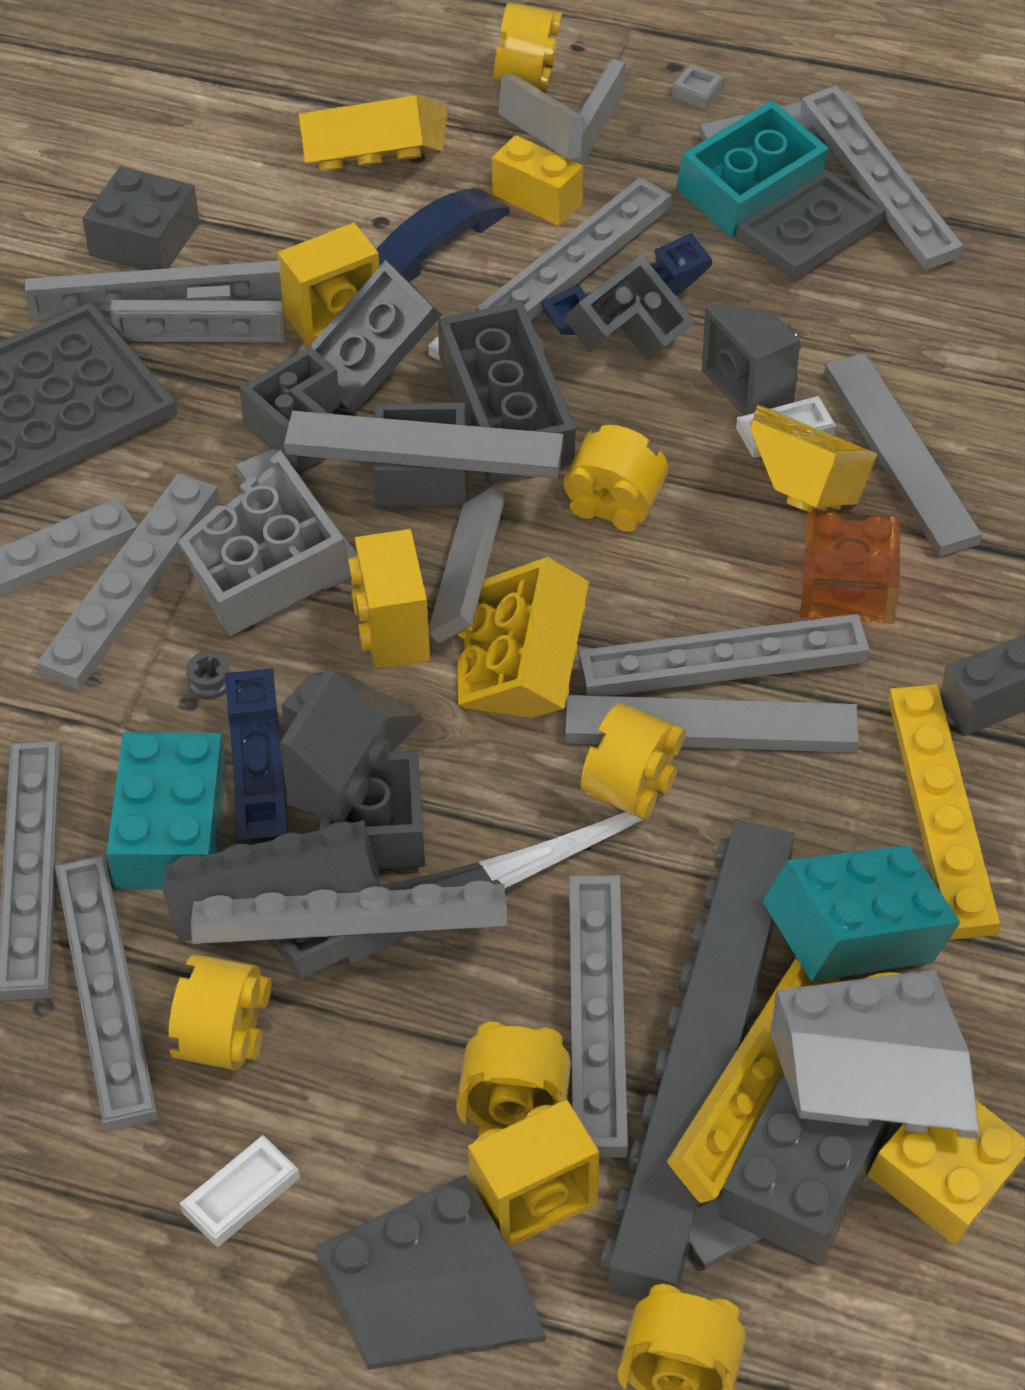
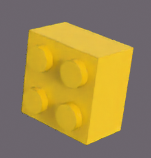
M354 222L277 252L284 314L307 346L317 339L379 268L378 251Z
M411 529L355 537L356 557L348 558V566L352 586L359 585L358 588H351L354 615L358 616L360 622L365 621V623L358 624L362 652L371 651L374 669L430 661L427 598Z
M567 1099L553 1106H539L530 1111L523 1120L504 1129L494 1128L481 1134L474 1143L468 1145L469 1180L509 1248L598 1205L599 1150Z
M976 1099L979 1126L978 1139L957 1137V1129L928 1126L927 1133L905 1131V1123H903L878 1153L867 1175L953 1246L958 1244L1025 1159V1138Z

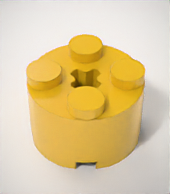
M507 3L500 29L499 46H497L493 80L501 83L502 74H515L537 89L547 92L551 69L545 68V66L554 65L558 43L556 38H551V35L558 36L562 13L517 3Z
M603 425L599 432L592 433V430H590L586 434L564 477L565 491L572 500L569 505L571 511L583 519H592L596 516L612 521L615 527L624 532L635 531L638 525L646 519L668 475L669 467L666 457L661 451L656 456L647 447L650 440L629 428L617 425Z
M617 703L605 716L598 729L599 732L605 734L598 748L590 746L582 770L581 789L597 800L647 820L655 807L658 792L666 795L675 781L677 767L672 766L671 762L673 756L678 754L683 745L686 729L635 707Z
M199 954L191 955L186 965L195 966L190 979L179 978L171 1007L169 1038L179 1039V1048L170 1049L171 1057L237 1071L241 1068L245 1059L255 1061L258 1057L262 1043V1030L256 1029L259 1009L266 1008L269 1002L272 988L271 977L261 976L260 968L257 965Z
M499 1022L482 1023L477 1029V1034L468 1042L464 1051L456 1110L460 1120L466 1125L468 1118L479 1126L478 1135H481L494 1128L504 1129L523 1120L530 1111L539 1106H553L566 1100L571 1061L568 1052L562 1045L563 1038L560 1033L550 1028L535 1030L521 1026H505Z
M658 1284L651 1287L648 1297L642 1299L633 1311L618 1368L620 1384L625 1390L628 1382L636 1390H735L746 1340L745 1330L739 1321L740 1310L728 1300H708L700 1296L682 1293L671 1285Z

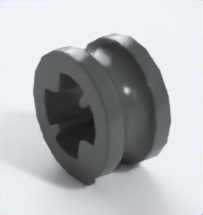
M202 652L189 660L186 666L188 686L192 694L198 698L208 700L216 699L226 693L225 673H229V664L225 657L215 652ZM210 672L211 676L214 673L217 674L216 677L207 679V675H204L203 679L201 678V675Z

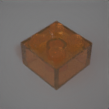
M807 511L803 546L800 618L823 619L859 614L861 622L894 624L899 593L901 517Z

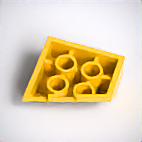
M415 95L299 113L305 163L319 166L320 172L343 169V163L358 161V166H367L382 163V158L397 157V160L419 158L424 153L441 152L444 146L447 107Z
M757 405L750 430L774 490L788 495L786 501L788 504L808 512H812L814 508L827 511L828 507L840 510L842 505L858 504L877 453L769 408Z
M549 557L484 579L472 626L457 634V636L464 639V651L457 659L458 705L465 709L526 718H535L564 709L565 701L569 694V681L573 661L578 649L577 641L582 616L586 609L585 600L589 581Z

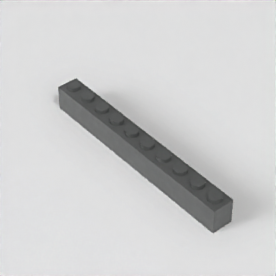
M735 820L730 839L722 837L720 839L715 867L721 868L719 879L709 878L703 908H708L710 911L707 921L697 920L691 947L693 950H698L695 963L685 962L679 991L686 993L683 1006L673 1005L669 1018L667 1035L674 1037L670 1050L661 1048L656 1064L654 1080L661 1081L658 1095L648 1094L643 1110L641 1125L648 1127L645 1141L635 1140L632 1147L628 1172L635 1173L631 1189L621 1188L617 1200L614 1220L622 1221L618 1237H607L602 1254L600 1268L609 1271V1293L642 1300L648 1297L651 1287L658 1284H667L679 1289L690 1247L689 1234L696 1208L698 1209L701 1203L697 1201L668 1165L667 1160L745 1039L775 925L773 918L762 901L786 861L792 860L795 835L793 832Z

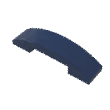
M481 188L464 189L443 196L409 217L378 246L376 250L379 254V267L386 260L411 282L421 275L420 262L469 228H473L481 234L509 214V207Z
M690 233L655 249L656 262L650 264L672 293L677 296L712 266V258L695 236ZM577 285L541 302L543 310L561 335H576L563 317L593 291L585 294L580 285Z
M273 668L225 673L238 844L273 841L278 836L288 833Z

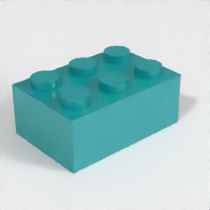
M772 99L683 153L676 189L733 238L736 236L739 223L822 172L829 148Z
M123 732L106 852L114 889H163L165 864L173 863L186 855L205 856L218 853L227 772L221 733Z
M909 845L787 860L762 901L811 982L932 963L960 924L959 919Z

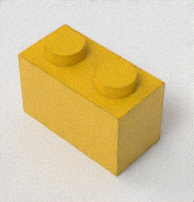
M515 135L492 156L493 196L560 226L583 204V165Z

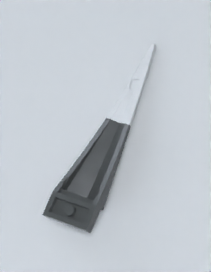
M624 812L521 850L435 874L379 885V887H384L388 890L413 889L421 884L459 887L473 881H488L494 885L504 884L505 888L644 819ZM418 931L271 939L268 941L300 978H303L310 974L324 972L335 962L337 964L352 965Z

